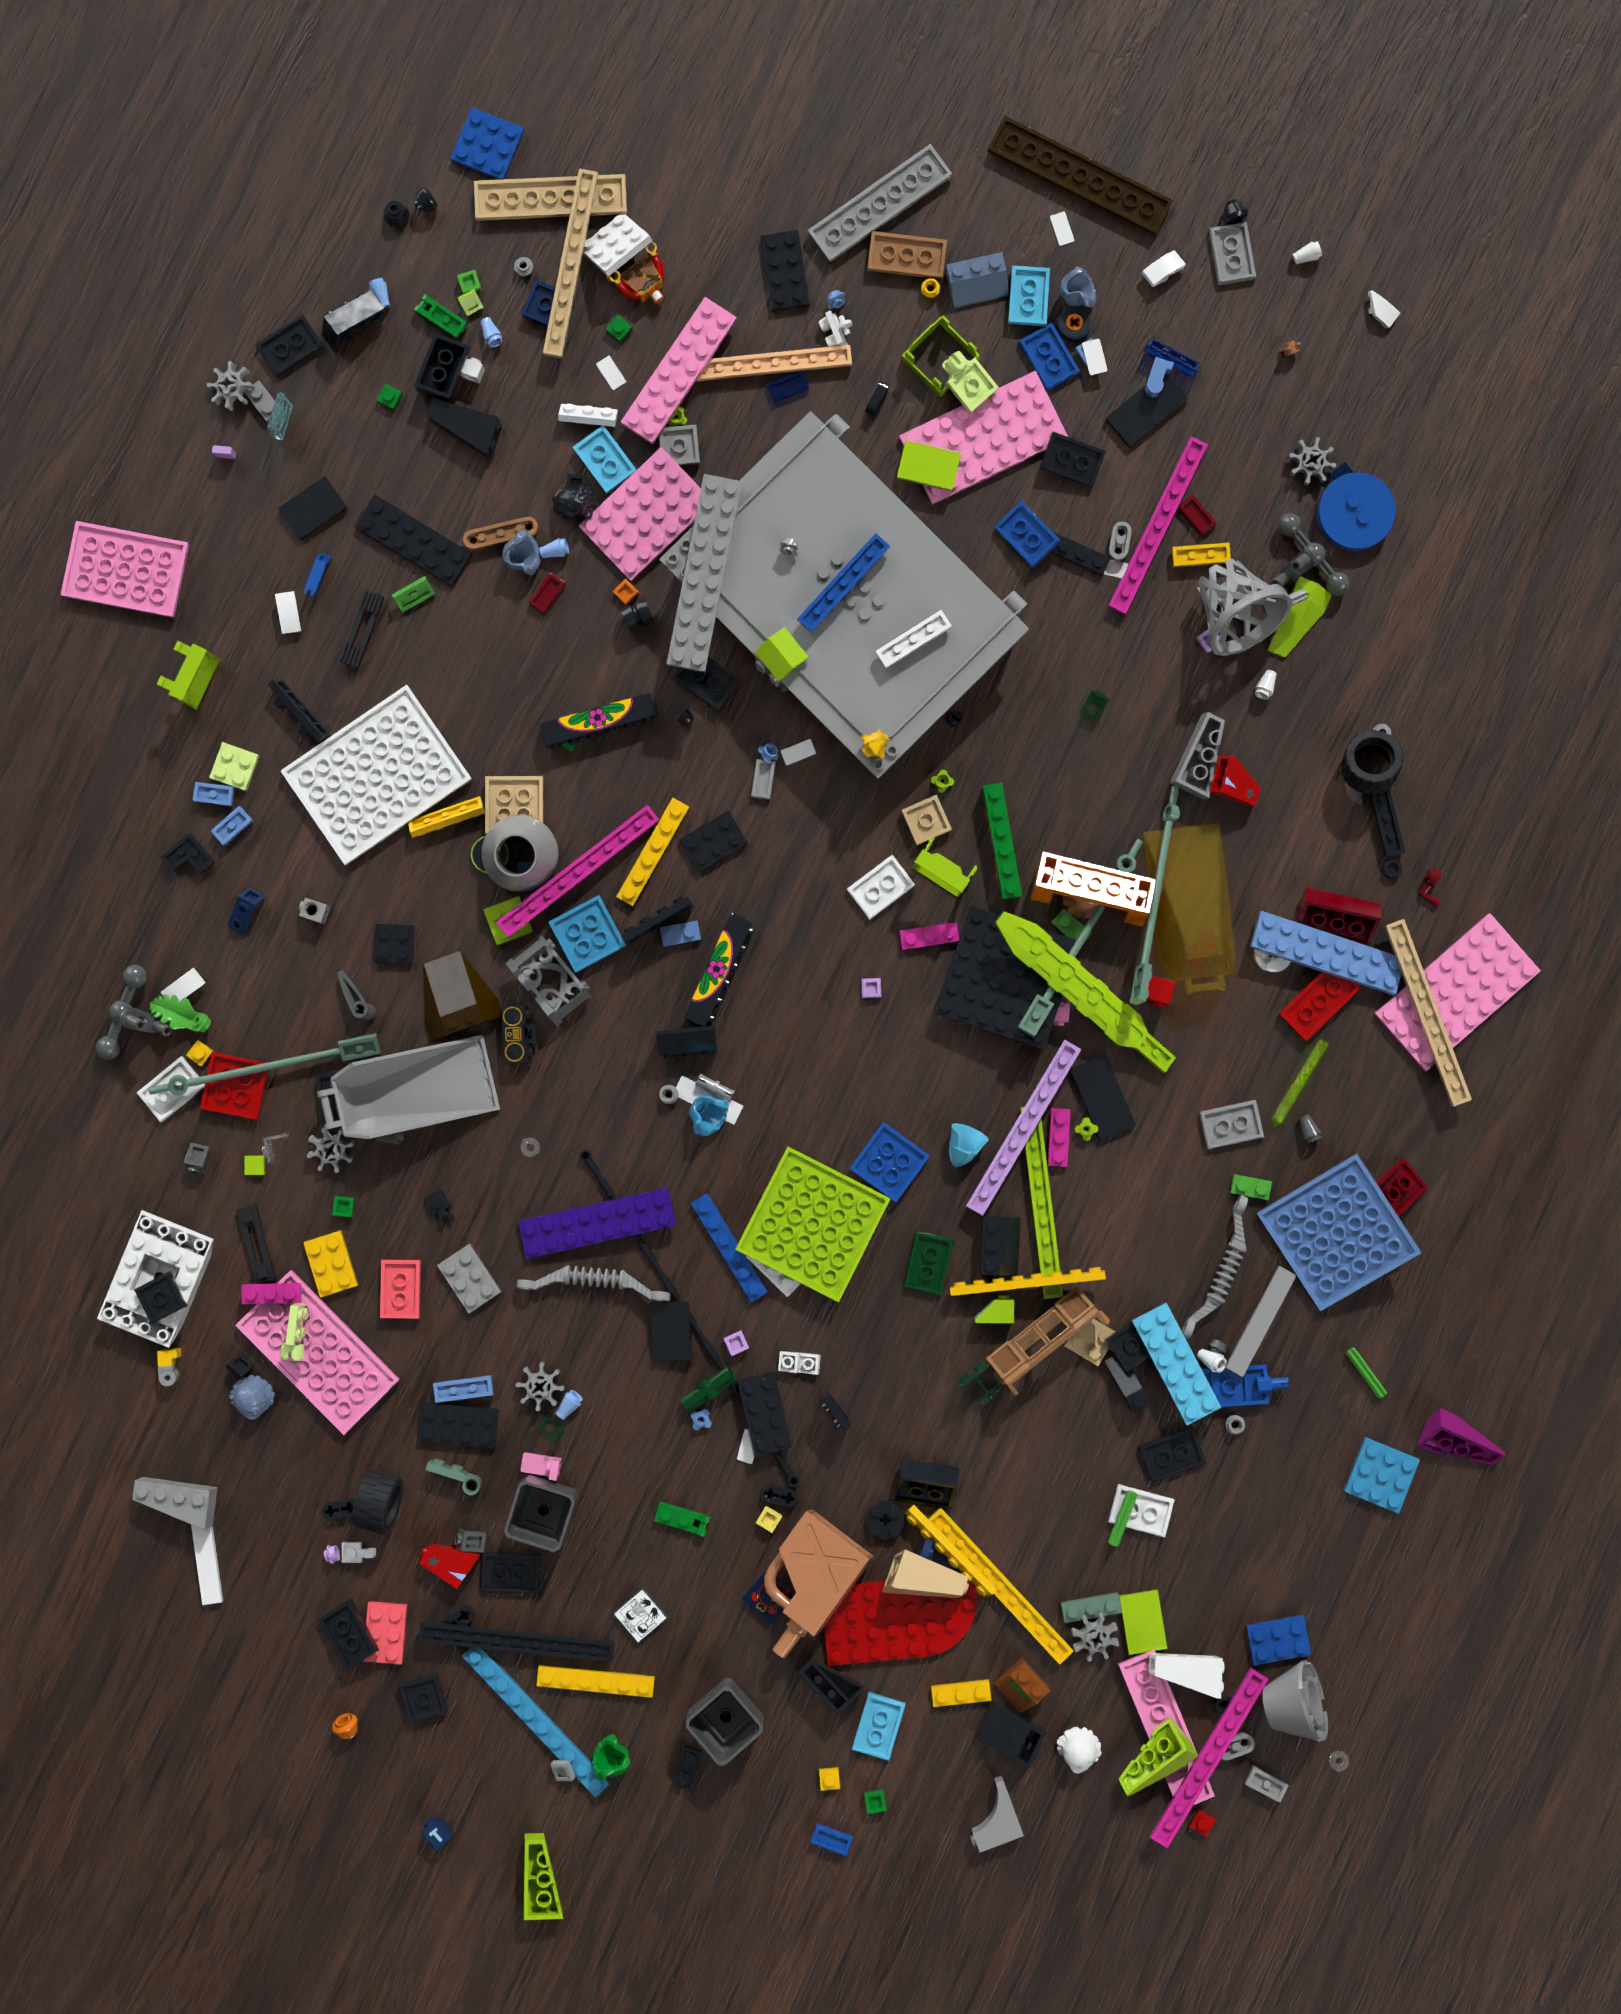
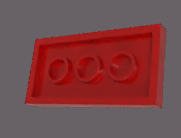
M1321 972L1278 1014L1304 1041H1307L1361 987L1355 982Z

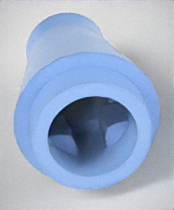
M383 278L370 281L368 289L373 292L384 308L390 306L387 284Z
M486 317L482 319L480 324L485 343L491 348L499 346L503 341V335L494 325L491 318Z
M558 538L539 548L543 559L565 557V554L569 553L566 539Z
M570 1390L569 1393L565 1394L556 1411V1415L565 1420L568 1415L581 1406L583 1398L577 1392Z

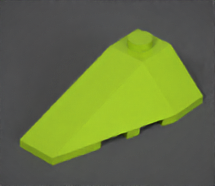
M1301 576L1296 580L1291 594L1303 589L1307 592L1308 599L1292 606L1288 617L1275 630L1267 650L1283 658L1290 653L1323 615L1331 598V594L1318 583Z
M1172 1718L1167 1719L1151 1733V1739L1146 1745L1143 1744L1140 1754L1135 1760L1130 1762L1119 1777V1781L1127 1796L1176 1772L1198 1757L1191 1741Z

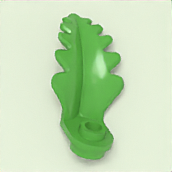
M164 995L163 998L158 996V999L154 998L150 1002L151 1014H155V1018L162 1016L160 1022H170L169 1027L173 1030L187 1028L195 1032H205L210 1026L211 1020L208 1016L194 1011L189 1000L186 998L179 1002L177 996L173 995L169 1001L168 995Z

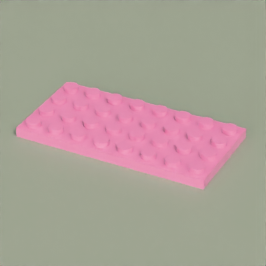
M1034 371L998 388L971 413L962 405L899 435V439L903 447L907 440L961 453L953 491L922 485L933 505L1044 452L1052 432L1067 437L1068 435L1037 372Z
M1490 913L1423 970L1452 1048L1541 971ZM1406 985L1378 1009L1374 1015L1424 1071H1427L1435 1064V1060Z
M290 1270L278 1283H301V1303H306V1308H308V1316L303 1324V1327L306 1328L305 1338L300 1342L305 1347L303 1360L293 1361L291 1356L286 1360L280 1358L282 1343L286 1342L290 1305L295 1303L256 1304L235 1326L345 1435L400 1379L293 1270Z

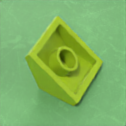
M785 627L769 637L754 651L778 682L809 658Z

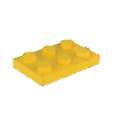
M342 1230L303 1242L320 1297L358 1286Z

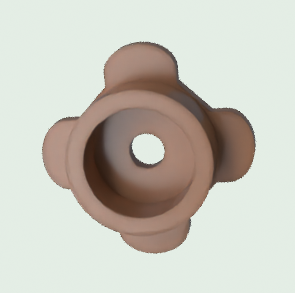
M1294 340L1283 344L1284 348L1280 349V352L1283 351L1285 356L1300 351L1298 345L1301 343H1295Z

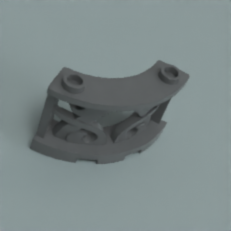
M541 935L540 939L517 958L514 960L510 959L505 964L526 990L530 992L553 1023L559 1026L566 1015L587 998H592L588 992L591 988L584 980L580 982L555 952L556 946L550 938L546 940ZM544 947L548 952V956L543 958L540 953V962H536L533 955ZM553 956L558 960V962L561 965L550 963L553 959ZM529 958L531 959L532 963L521 966ZM534 969H536L538 979L535 981L530 979V975L535 974ZM540 969H552L560 972L561 986L559 992L554 989H543L539 992L536 989L542 981ZM567 973L572 977V979L575 982L567 983ZM577 987L580 993L569 1001L565 994L574 995L571 992V988ZM548 993H554L558 997L556 999L553 996V999L549 1001L547 1000L546 995ZM565 1001L567 1004L559 1009L562 1002Z

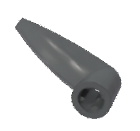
M339 971L337 973L339 982L352 1014L359 1019L372 1020L376 1015L375 1007L365 1001L359 989L344 971Z

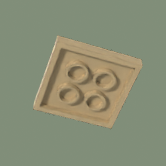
M485 776V834L497 822L510 816H529L543 823V776Z

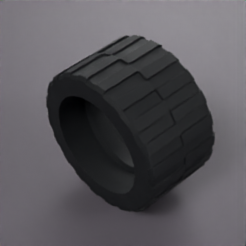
M1367 730L1358 733L1349 741L1341 762V773L1343 774L1344 781L1347 782L1350 788L1366 795H1376L1385 792L1396 782L1404 760L1402 747H1400L1399 742L1393 736L1383 731ZM1363 751H1375L1387 759L1390 768L1382 774H1368L1357 766L1354 757Z
M372 1469L365 1473L358 1487L353 1505L352 1524L354 1527L384 1535L390 1531L401 1504L403 1494L402 1477Z

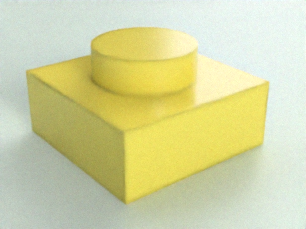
M765 1506L756 1524L773 1533L782 1515Z

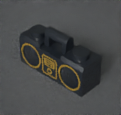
M527 1005L502 1006L505 1064L530 1063V1058H533V1049L529 1047V1043H538L537 1023L528 1024V1020H531L530 1009H527ZM526 1028L530 1030V1039H526Z

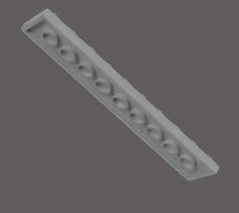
M708 474L703 476L667 659V665L700 672L706 671L742 481Z

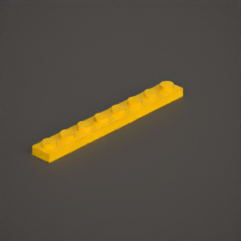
M1101 1267L1089 1268V1272H1081V1269L1069 1270L1070 1274H1062V1271L1050 1272V1276H1043L1042 1273L1031 1274V1278L1024 1279L1023 1275L1012 1276V1280L1005 1281L1004 1277L993 1278V1282L985 1283L984 1279L974 1280L973 1284L966 1285V1282H955L954 1286L950 1287L951 1296L1103 1280L1106 1279L1105 1270H1101Z

